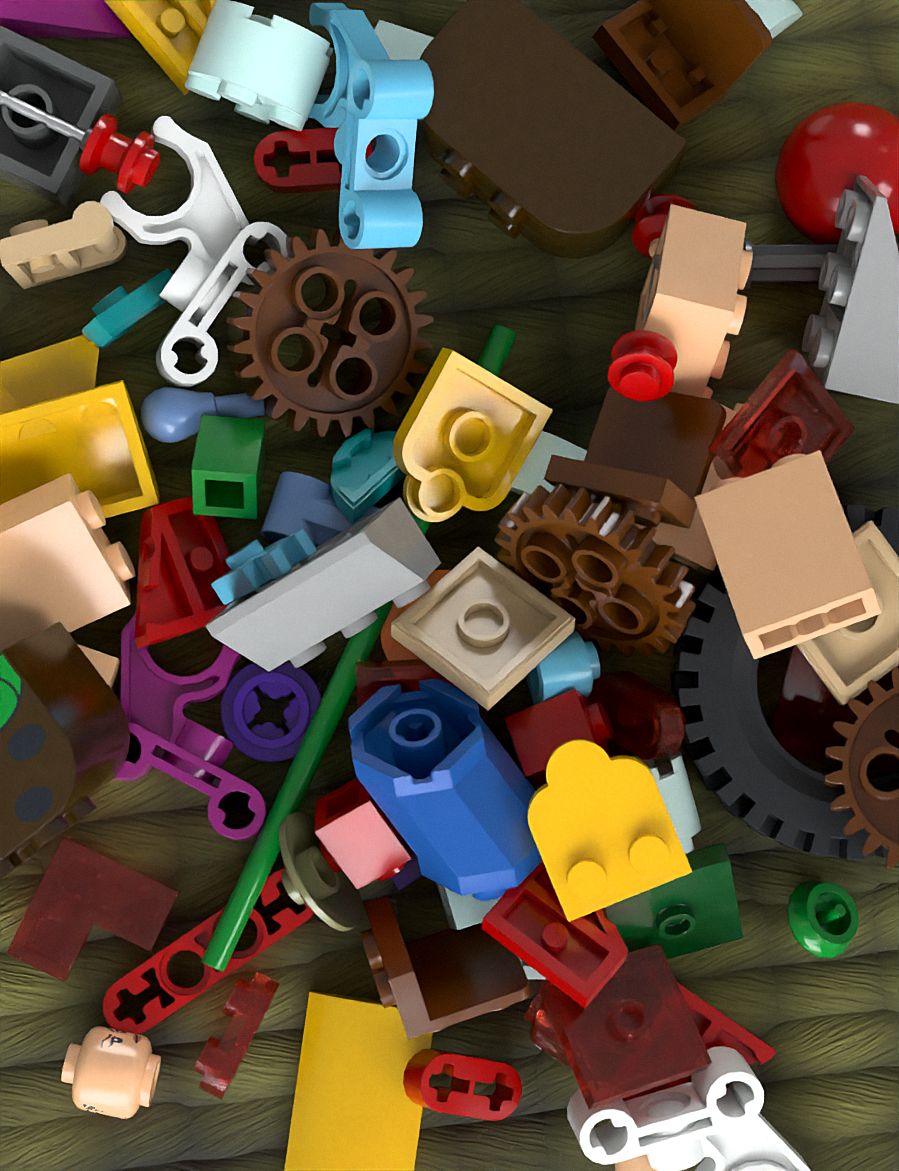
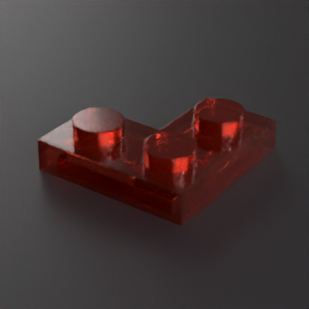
M62 837L6 954L64 982L68 980L94 924L151 951L154 949L181 891L72 838Z

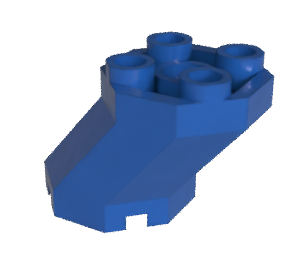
M437 678L418 681L420 691L402 693L400 684L381 687L348 718L352 741V759L356 777L417 855L421 875L461 896L471 894L480 901L499 899L508 888L517 887L543 861L529 828L527 814L530 799L536 790L482 720L478 703L462 690Z

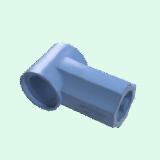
M282 472L260 533L268 540L276 542L304 529L316 548L376 512L379 508L372 506L356 522L352 523L337 509L328 484L304 474Z

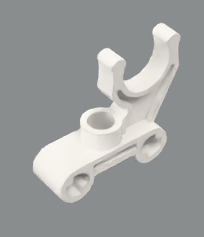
M161 116L155 121L151 134L155 136V142L174 149L185 160L191 174V191L186 202L177 211L164 216H146L131 209L115 191L105 193L100 203L109 210L113 221L128 231L139 243L164 245L176 240H182L188 245L187 256L159 295L182 311V313L158 347L156 366L160 376L167 383L176 387L189 388L203 382L214 372L218 363V349L214 339L206 331L240 282L254 285L245 273L247 268L257 269L265 273L270 269L267 262H263L257 268L252 267L244 257V243L254 246L262 240L271 249L286 257L288 256L286 249L287 236L279 227L269 222L249 224L209 144L182 130L174 123L171 117ZM188 341L195 344L199 349L196 352L195 359L201 364V368L197 373L185 374L174 367L178 360L177 354L171 350L174 343Z
M726 1046L712 1047L704 1051L695 1060L691 1070V1082L627 1101H623L619 1092L611 1085L590 1083L579 1088L572 1095L567 1106V1118L584 1154L593 1162L603 1165L615 1164L647 1154L649 1165L658 1171L685 1170L696 1165L701 1160L703 1161L695 1171H811L802 1156L760 1114L764 1103V1090L744 1057L735 1049ZM610 1118L607 1124L594 1128L597 1122Z

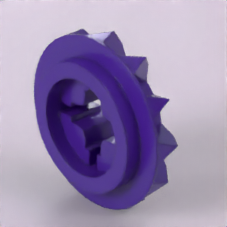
M284 662L271 671H267L258 664L253 663L239 671L225 689L221 702L222 724L230 741L245 755L268 762L290 759L296 755L321 701V695L314 680L301 668H294L289 662ZM259 687L264 694H268L274 700L280 699L283 696L287 698L292 693L296 695L289 702L290 706L283 712L287 720L285 724L291 731L287 735L282 728H277L272 722H267L263 725L258 724L254 728H250L249 724L256 720L255 716L262 711V706L258 701L260 697L255 691L256 688Z

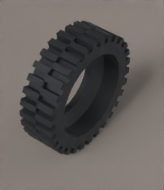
M850 504L842 507L852 533L866 522L872 520L899 557V510L883 507L876 512L865 511V505ZM718 567L700 587V592L694 601L696 607L690 615L686 628L675 643L673 656H676L675 672L671 673V691H675L676 708L672 709L676 727H681L685 743L682 744L688 760H693L701 773L698 776L708 791H713L722 801L720 805L732 816L739 817L749 825L748 828L764 837L778 841L782 845L826 857L833 856L844 859H865L868 856L887 857L888 850L883 846H880L867 856L862 854L864 844L869 837L864 830L845 836L843 829L854 817L851 810L834 812L830 809V804L844 794L843 787L825 785L824 776L826 775L814 771L797 761L779 744L770 731L758 699L757 670L759 658L754 660L744 639ZM899 769L882 776L869 778L868 781L875 789L881 792L895 791L899 788Z

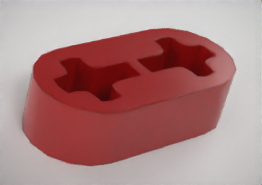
M338 128L304 129L302 131L289 130L267 135L260 141L254 154V164L260 181L273 192L284 194L340 190L342 173H340L338 163H318V158L336 156L334 139ZM371 143L366 148V159L373 153ZM288 148L291 158H310L311 161L309 164L290 166L289 176L284 178L278 177L275 167L266 166V161L276 159L277 149Z
M436 1048L423 1049L415 1053L408 1061L403 1076V1086L406 1095L413 1103L440 1113L490 1121L503 1120L510 1116L518 1106L522 1092L519 1074L512 1066L486 1057ZM443 1073L452 1076L450 1088L443 1086L430 1087L429 1080L431 1074ZM476 1081L488 1084L495 1082L496 1089L494 1094L483 1096L474 1093Z

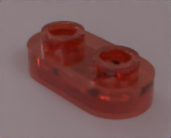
M628 670L604 672L600 674L598 679L594 680L590 700H592V703L600 701L603 705L614 732V737L610 738L611 740L643 760L667 758L677 753L685 737L683 726L686 725V719L682 709L678 707L676 701L669 694Z
M259 972L256 973L251 983L242 978L238 980L223 1010L224 1014L233 1019L222 1041L210 1036L193 1071L204 1076L199 1089L221 1100L223 1099L281 983Z

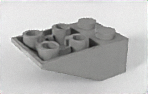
M857 175L853 191L845 189L838 203L835 227L842 229L836 253L827 252L823 260L818 287L819 290L826 292L820 314H811L808 318L803 336L802 350L809 352L808 360L824 388L899 404V252L887 198L866 176Z

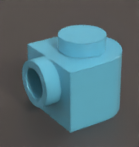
M572 632L526 675L534 705L573 689L588 697L592 691L593 680L600 677V662L596 648L591 641L584 642L578 632Z

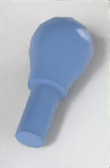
M163 387L154 390L145 398L141 406L140 419L144 430L152 438L160 442L174 443L198 433L201 415L249 418L264 416L265 408L263 399L258 401L252 400L246 395L247 393L214 397L212 392H194L181 388Z

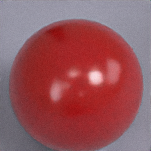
M842 102L823 107L811 113L792 130L785 140L777 159L775 183L778 199L786 217L802 235L816 244L839 243L842 229L835 227L838 203L845 189L853 191L857 175L866 176L887 198L895 237L899 235V118L891 112L869 103Z

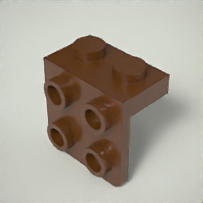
M640 0L601 24L592 36L649 110L674 131H677L718 104L772 43L770 31L764 25L760 16L745 0Z
M611 386L606 393L584 461L551 455L544 480L554 488L557 484H562L572 498L580 487L585 488L592 502L598 505L605 496L609 497L614 512L620 515L628 510L635 512L634 523L657 528L660 522L690 529L697 508L694 497L702 493L726 420V410L716 400L669 392L664 397L653 401H635L620 395Z
M388 895L363 903L371 928L359 933L370 967L374 969L371 971L383 1007L387 1008L397 1004L408 1040L430 1032L441 1031L450 1025L491 1011L505 1009L511 1004L525 1000L531 994L530 985L519 957L481 929L482 922L460 930L449 928L404 943Z

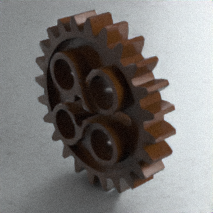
M311 229L309 248H306L298 236L290 235L286 237L288 256L284 257L276 250L266 249L263 253L270 269L266 273L253 268H247L245 271L248 278L256 286L253 292L234 291L233 297L247 307L245 315L227 317L226 323L243 329V338L227 344V350L246 354L247 360L241 363L233 372L235 376L240 378L255 377L257 379L246 394L250 399L258 401L269 395L271 396L265 410L267 416L277 419L289 409L287 427L300 431L309 417L311 432L319 437H325L331 420L337 433L345 437L351 435L352 419L354 417L363 427L373 429L375 428L373 409L378 408L382 412L394 416L397 414V410L391 396L395 392L413 397L415 394L412 387L405 380L408 372L426 374L427 368L415 360L414 356L416 351L433 348V343L418 337L417 328L433 322V316L415 313L414 306L427 296V292L421 289H406L405 285L412 278L415 270L412 267L403 266L392 271L391 267L397 255V251L392 248H384L375 256H373L374 248L349 249L344 244L340 229H337L333 235L331 245H329L324 230ZM318 274L325 282V297L315 308H308L302 300V285L308 277ZM351 279L354 282V288L352 293L347 295L344 300V285L347 280ZM375 298L381 305L382 318L375 329L366 332L360 324V309L366 301ZM324 323L333 324L336 330L341 331L340 339L337 343L328 341L325 336L320 334ZM296 334L302 342V356L295 365L284 368L278 359L279 344L288 335ZM352 357L359 367L358 380L350 389L341 391L336 383V370L341 362ZM318 365L317 382L315 385L309 386L307 383L308 376Z
M557 484L551 493L540 485L536 487L531 495L523 492L498 525L501 530L495 537V542L502 546V549L497 554V558L511 565L509 570L575 617L574 629L580 634L583 641L587 642L590 637L596 639L600 648L605 653H608L614 644L629 658L636 649L645 657H650L655 649L663 653L666 652L672 642L676 643L696 607V604L690 600L695 591V586L682 580L688 572L687 566L669 561L675 551L674 547L670 545H657L652 540L657 531L653 526L640 529L634 525L635 512L632 510H628L622 515L614 512L609 497L605 496L598 505L592 502L585 488L580 487L572 498L562 484Z
M897 667L891 670L892 689L886 692L873 680L867 683V692L872 701L869 706L860 701L849 699L846 707L856 719L855 724L835 721L832 728L840 738L846 741V745L829 747L825 751V757L842 764V770L824 776L825 785L843 787L844 794L830 804L831 811L851 810L854 816L843 829L845 836L864 830L869 837L864 844L862 854L867 856L880 846H883L888 850L885 869L889 871L899 862V788L892 792H881L869 783L866 773L868 765L876 759L889 758L899 764V749L892 746L885 739V733L888 731H893L899 735V669Z

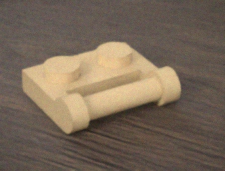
M88 201L77 207L71 220L50 226L47 220H33L11 228V237L0 239V260L4 269L23 289L114 264L125 256L128 246L123 232L113 225V218L109 210L99 202Z

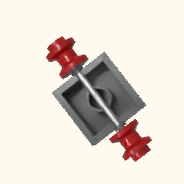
M0 26V178L68 210L85 174L92 176L100 168H104L117 175V189L129 194L136 185L145 188L149 184L158 167L161 154L153 150L155 136L146 131L141 132L135 139L118 133V119L115 117V114L123 98L113 79Z

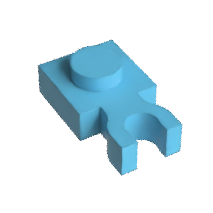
M304 529L295 532L287 538L284 537L265 548L256 539L225 559L231 570L212 582L211 586L222 603L226 605L256 590L265 582L285 574L292 569V565L309 557L317 549Z

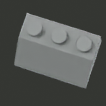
M399 497L316 547V552L292 565V569L285 574L265 582L256 590L234 600L205 626L212 637L267 671L273 670L288 660L291 661L294 668H298L326 650L327 646L323 640L337 631L341 630L347 639L375 622L378 616L374 610L390 600L394 602L397 608H401L430 589L426 581L427 577L441 564V561Z

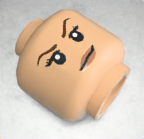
M96 1026L85 1036L82 1045L73 1043L69 1045L63 1065L61 1081L72 1084V1098L77 1108L128 1119L137 1112L140 1106H150L158 1080L161 1056L152 1054L151 1043L143 1035Z

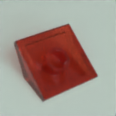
M789 349L707 449L713 458L712 463L720 479L725 480L733 477L744 479L771 469L775 462L793 454L808 455L820 450L824 462L827 464L854 432L855 428L800 353Z

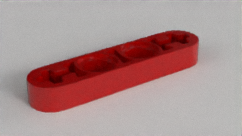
M286 868L273 873L267 878L260 893L264 906H267L282 894L278 883L282 880V871ZM305 903L306 909L300 913H297L292 906L286 907L272 917L281 924V928L275 933H271L265 915L254 906L250 918L257 927L255 943L246 950H234L224 972L204 964V975L198 984L192 987H183L176 984L169 974L171 957L181 950H190L197 953L202 959L225 907L116 981L107 990L103 1000V1014L107 1023L115 1030L134 1034L148 1031L312 917L314 912ZM154 968L160 986L169 995L174 997L175 1001L168 1006L165 1005L161 993L142 1008L147 1017L144 1021L140 1022L134 1015L124 1019L117 1010L124 1003L120 992L127 988L131 994L136 995L148 988L154 982L145 975V972Z

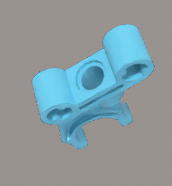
M312 3L309 11L310 24L312 26H324L329 31L334 43L336 77L331 95H317L308 118H314L325 128H338L334 139V151L338 161L342 164L339 202L341 237L349 249L413 247L421 236L423 225L421 203L417 194L412 190L417 119H423L429 113L432 106L434 83L430 68L423 60H391L363 10L349 9L343 3ZM376 137L377 143L375 150L373 151L371 156H369L366 159L365 152L367 145L373 138Z

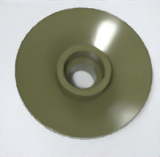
M303 812L289 814L283 818L279 827L280 848L286 868L282 871V882L287 893L296 903L300 905L305 903L320 919L332 928L339 931L351 930L362 919L363 904L360 889H356L344 871L334 872L325 861L319 847V838L314 832L315 819Z

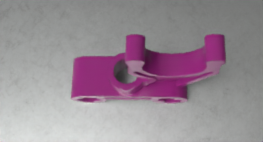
M135 612L131 620L121 631V704L128 719L130 736H136L141 744V754L135 764L125 761L114 779L124 782L137 781L145 777L155 767L210 796L207 807L208 819L214 830L223 837L243 841L257 836L268 816V804L264 796L251 784L221 769L234 743L187 719L185 716V709L189 704L207 701L225 691L234 668L242 655L223 644L220 656L207 670L197 675L183 677L166 673L156 665L149 652V646L137 648L135 643ZM234 794H245L251 797L248 801V808L255 813V817L243 829L234 830L226 826L229 821V815L222 810L224 802Z

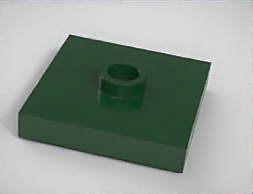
M724 843L697 849L685 854L692 870L691 873L604 907L606 918L615 924L628 949L626 960L619 968L620 972L743 939L731 863Z

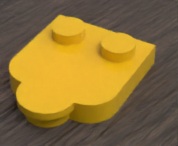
M443 347L393 441L394 460L399 469L407 475L403 485V498L408 510L414 516L424 521L441 522L456 514L462 506L474 511H487L498 506L509 493L514 479L553 410L457 352Z
M584 739L567 741L554 750L546 767L547 783L537 789L531 797L527 814L529 828L568 922L692 872L653 774L642 761L626 755L609 758L602 747Z

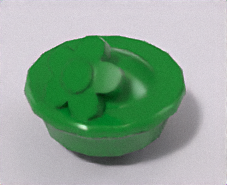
M809 880L798 885L790 895L787 906L788 924L793 937L806 951L817 957L832 958L843 953L857 933L859 924L858 910L852 897L845 889L834 883Z

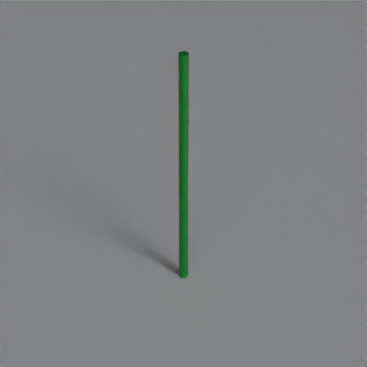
M494 324L476 364L498 377L517 334L507 327ZM409 511L425 536L431 522L417 518ZM392 600L374 610L378 616L375 622L349 638L201 959L202 963L222 972L225 971L281 849L279 842L280 823L289 814L298 812L394 604Z

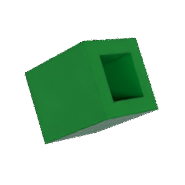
M201 415L191 469L193 514L257 519L266 465L265 420Z

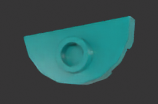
M167 268L129 295L122 286L118 287L92 308L96 317L81 332L89 342L93 341L98 348L102 347L103 349L134 328L136 326L135 322L167 302L159 295L173 274Z
M374 428L364 429L345 440L333 457L330 491L337 509L352 523L356 522L406 476L399 469L393 457V441L397 433L396 431L374 433Z

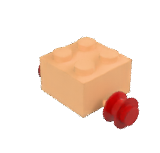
M656 194L647 200L635 218L636 225L632 233L633 244L643 256L651 259L652 262L640 295L635 330L623 334L613 344L611 353L613 361L608 369V380L616 392L635 401L657 400L669 392L703 397L709 378L721 379L730 347V342L724 340L726 334L737 335L740 330L746 309L747 297L738 295L737 289L743 290L746 285L752 264L753 252L743 250L746 223L697 211L689 201L677 195Z

